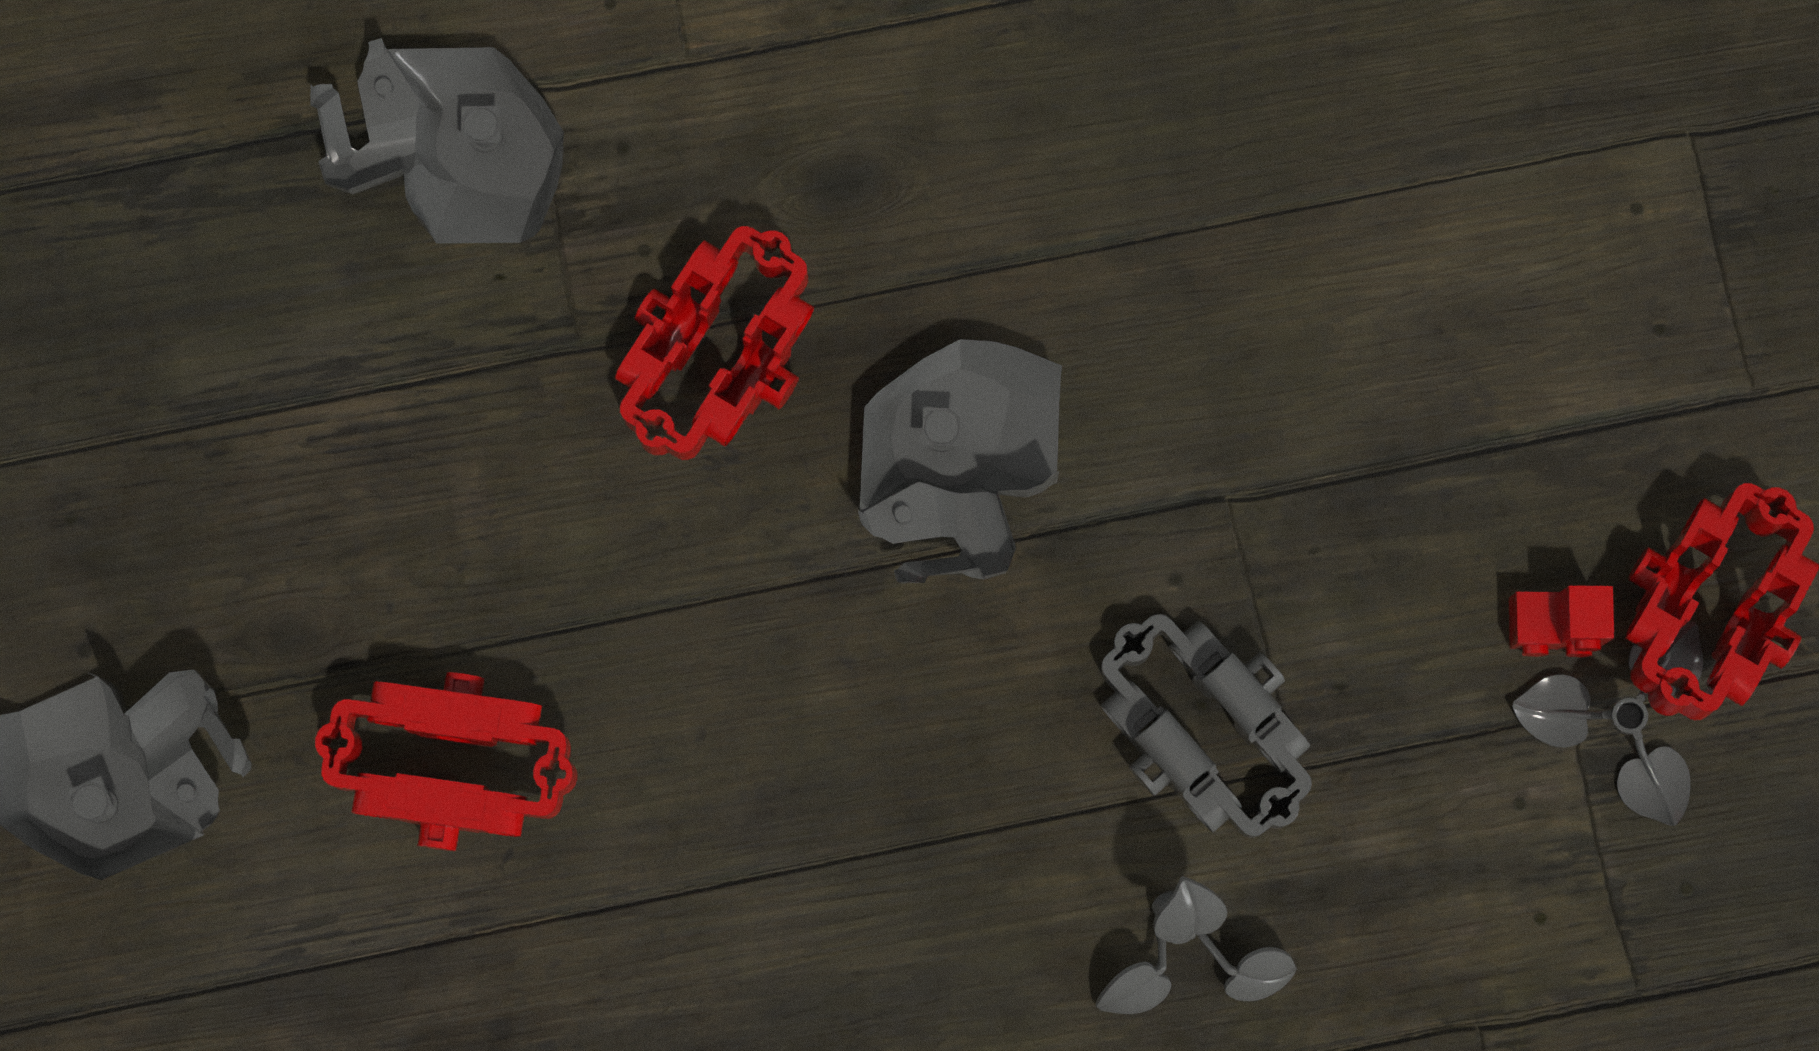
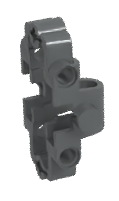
M1162 614L1151 616L1142 625L1132 623L1120 628L1114 640L1113 650L1106 655L1101 666L1102 677L1115 693L1100 706L1112 722L1142 754L1128 766L1138 781L1153 796L1157 795L1170 783L1172 790L1212 833L1227 820L1230 821L1240 834L1248 838L1257 837L1269 828H1283L1292 823L1298 816L1300 809L1299 801L1309 793L1312 786L1309 774L1296 760L1310 748V744L1282 712V706L1271 695L1285 682L1283 675L1275 665L1261 652H1258L1244 665L1233 652H1228L1211 631L1199 620L1185 632H1182L1170 618ZM1151 630L1145 635L1141 643L1140 649L1142 653L1138 654L1133 650L1115 660L1122 654L1126 640L1124 637L1128 636L1133 640ZM1162 635L1170 644L1169 649L1194 677L1192 683L1200 692L1209 699L1214 697L1235 721L1233 724L1236 728L1235 731L1248 746L1253 744L1276 770L1281 773L1284 772L1292 781V784L1287 789L1282 787L1272 788L1264 793L1258 801L1257 815L1253 819H1249L1241 810L1242 805L1219 779L1217 776L1219 771L1216 769V764L1172 714L1161 706L1157 709L1131 680L1127 681L1119 672L1124 665L1138 666L1144 663L1151 654L1153 640L1157 636ZM1220 661L1221 664L1218 667H1216L1209 674L1204 675L1208 670H1210L1216 663ZM1261 668L1269 676L1262 684L1254 676ZM1269 716L1271 721L1256 733L1255 730L1258 725ZM1154 718L1157 719L1154 723H1152V724H1151L1148 728H1146L1144 731L1139 732V731H1140L1143 727H1145L1151 720H1153ZM1155 763L1161 770V773L1151 781L1144 771L1151 764ZM1204 773L1207 777L1190 791V786ZM1296 792V795L1287 802L1288 805L1284 809L1287 815L1285 819L1283 816L1277 815L1260 825V821L1269 814L1268 811L1272 807L1268 801L1270 798L1277 802Z

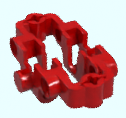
M741 226L732 232L721 250L704 240L694 251L671 286L673 292L671 298L653 289L643 300L636 313L635 321L645 328L619 366L615 379L630 388L621 402L620 413L625 424L636 432L643 449L652 455L670 453L678 459L689 460L699 453L708 437L726 447L736 435L747 416L754 414L762 400L781 409L793 393L799 377L783 367L791 357V348L809 322L814 306L799 298L808 284L807 265L800 256L792 252L791 244L783 233L775 230L760 233L749 226ZM776 248L780 249V259L773 256L769 261L766 260V250L773 253ZM743 252H746L754 257L755 265L763 276L769 278L786 276L789 279L783 288L779 287L761 314L759 316L754 315L744 331L745 336L742 339L744 349L740 358L731 371L725 368L718 370L709 384V394L692 421V428L686 436H683L677 432L672 418L666 412L659 409H651L644 412L641 408L647 399L650 400L656 394L671 370L676 371L678 369L681 371L719 314L720 295L732 278L738 266L739 258ZM691 286L706 295L700 305L691 297ZM656 306L666 311L662 320L652 315ZM762 331L779 340L774 349H771L763 342ZM776 379L784 383L779 392L771 388ZM663 425L664 432L669 439L655 436L651 440L648 430L644 426L658 429Z
M1744 483L1730 493L1721 506L1706 498H1702L1690 515L1677 541L1668 549L1665 556L1647 547L1632 568L1628 581L1646 591L1635 611L1637 614L1625 635V639L1642 648L1630 675L1633 684L1648 694V701L1657 713L1665 716L1681 713L1689 719L1702 720L1716 711L1722 705L1725 697L1743 706L1753 694L1769 663L1782 669L1794 655L1802 637L1784 626L1790 616L1797 612L1819 570V563L1802 554L1813 534L1814 524L1807 514L1797 509L1794 497L1787 490L1779 487L1764 490L1752 483ZM1739 512L1744 515L1746 525L1754 534L1762 537L1777 534L1784 538L1786 543L1776 552L1765 573L1743 594L1711 654L1717 662L1707 679L1706 686L1708 688L1704 692L1700 690L1699 681L1690 670L1682 667L1666 670L1659 666L1657 661L1667 652L1680 628L1688 623L1693 616L1699 602L1692 599L1699 586L1720 566L1728 551L1725 545L1738 523L1739 517H1737V514ZM1689 546L1708 556L1696 569L1687 568L1677 562ZM1646 566L1656 571V573H1653L1652 571L1646 569ZM1767 591L1784 600V603L1772 613L1760 611L1753 606ZM1771 640L1778 642L1779 644L1783 645V647L1775 644ZM1670 685L1676 688L1674 695L1677 698H1674L1671 695L1673 688Z

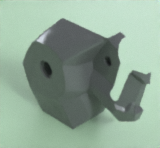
M382 38L368 42V55L364 62L363 72L357 82L370 142L359 151L350 145L339 93L333 89L332 84H319L314 87L311 85L310 106L318 110L326 149L325 157L318 162L327 186L355 194L404 176L406 199L421 226L433 237L436 243H520L530 239L540 231L556 191L562 169L564 131L540 94L513 63L494 47L386 49Z
M960 339L923 358L881 389L864 407L860 511L858 510L862 525L873 536L881 537L892 544L935 537H954L962 550L957 557L903 563L897 570H894L897 582L901 584L925 583L928 576L961 573L972 578L985 580L1005 574L1008 571L1016 545L999 495L1027 498L1042 493L1049 486L1057 483L1059 471L1057 472L1061 365L1020 348L998 342Z
M82 669L84 672L95 676V678L22 711L0 715V825L37 852L80 874L99 880L108 878L203 836V831L216 820L220 811L218 806L219 790L193 752L189 743L190 737L198 727L205 728L231 771L241 774L242 777L251 770V760L241 740L232 739L217 713L218 704L214 690L195 670L169 672L127 711L125 700L120 690L111 682Z

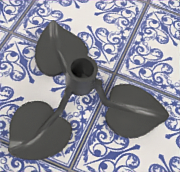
M1689 621L1680 628L1673 643L1663 657L1658 659L1657 664L1666 670L1676 667L1688 669L1699 681L1703 670V653L1699 638V628L1695 622ZM1635 644L1632 646L1629 654L1628 665L1630 670H1632L1642 651V648ZM1553 675L1537 682L1513 702V711L1522 726L1535 738L1550 746L1566 748L1583 742L1588 734L1586 719L1610 720L1616 731L1626 735L1632 734L1640 759H1632L1621 767L1617 779V789L1620 798L1635 813L1669 826L1677 825L1683 817L1690 798L1691 780L1689 769L1681 755L1670 747L1656 748L1647 755L1642 739L1643 735L1640 731L1648 721V711L1643 704L1647 693L1640 690L1636 698L1620 700L1613 706L1611 711L1592 712L1587 711L1591 701L1589 691L1578 679L1568 675ZM1670 685L1673 688L1671 695L1674 696L1676 688Z
M1181 876L1174 891L1161 894L1152 904L1155 914L1153 929L1158 941L1157 965L1154 967L1148 962H1139L1127 967L1110 981L1097 998L1095 1005L1101 1011L1118 1014H1136L1156 1007L1167 997L1171 990V981L1168 976L1163 974L1167 968L1166 941L1174 944H1183L1194 939L1196 935L1225 972L1232 975L1225 982L1224 990L1228 996L1235 1000L1257 1001L1273 995L1292 979L1297 967L1289 953L1274 947L1260 948L1252 951L1240 960L1237 967L1231 965L1206 935L1217 930L1227 917L1225 903L1208 887L1190 878Z

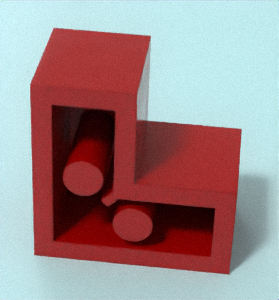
M1568 586L1561 592H1515L1509 597L1510 649H1522L1523 656L1549 655V649H1563L1568 657L1592 656V651L1601 650V646L1614 639L1613 586Z

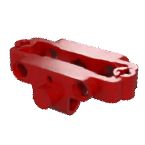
M446 672L443 690L376 681L373 684L370 702L351 699L337 702L333 706L330 722L322 726L315 737L316 750L323 758L321 768L323 780L328 785L337 789L355 792L351 813L419 824L420 831L417 846L438 850L456 851L459 830L521 837L524 816L541 819L555 817L561 810L563 796L575 787L578 778L574 764L569 761L571 743L568 737L555 728L539 726L542 711L541 705L482 696L485 678L463 673ZM356 718H367V721L371 723L404 728L409 733L421 737L489 747L497 746V741L536 746V742L549 744L547 754L536 762L533 769V778L541 788L540 801H527L525 796L489 791V788L484 785L397 773L396 777L358 773V776L346 775L348 764L354 762L362 751V740L354 730ZM341 734V737L348 741L346 748L341 747L338 751L330 748L331 740H339ZM559 761V768L566 773L565 779H557L555 786L552 788V781L545 777L546 771H553Z

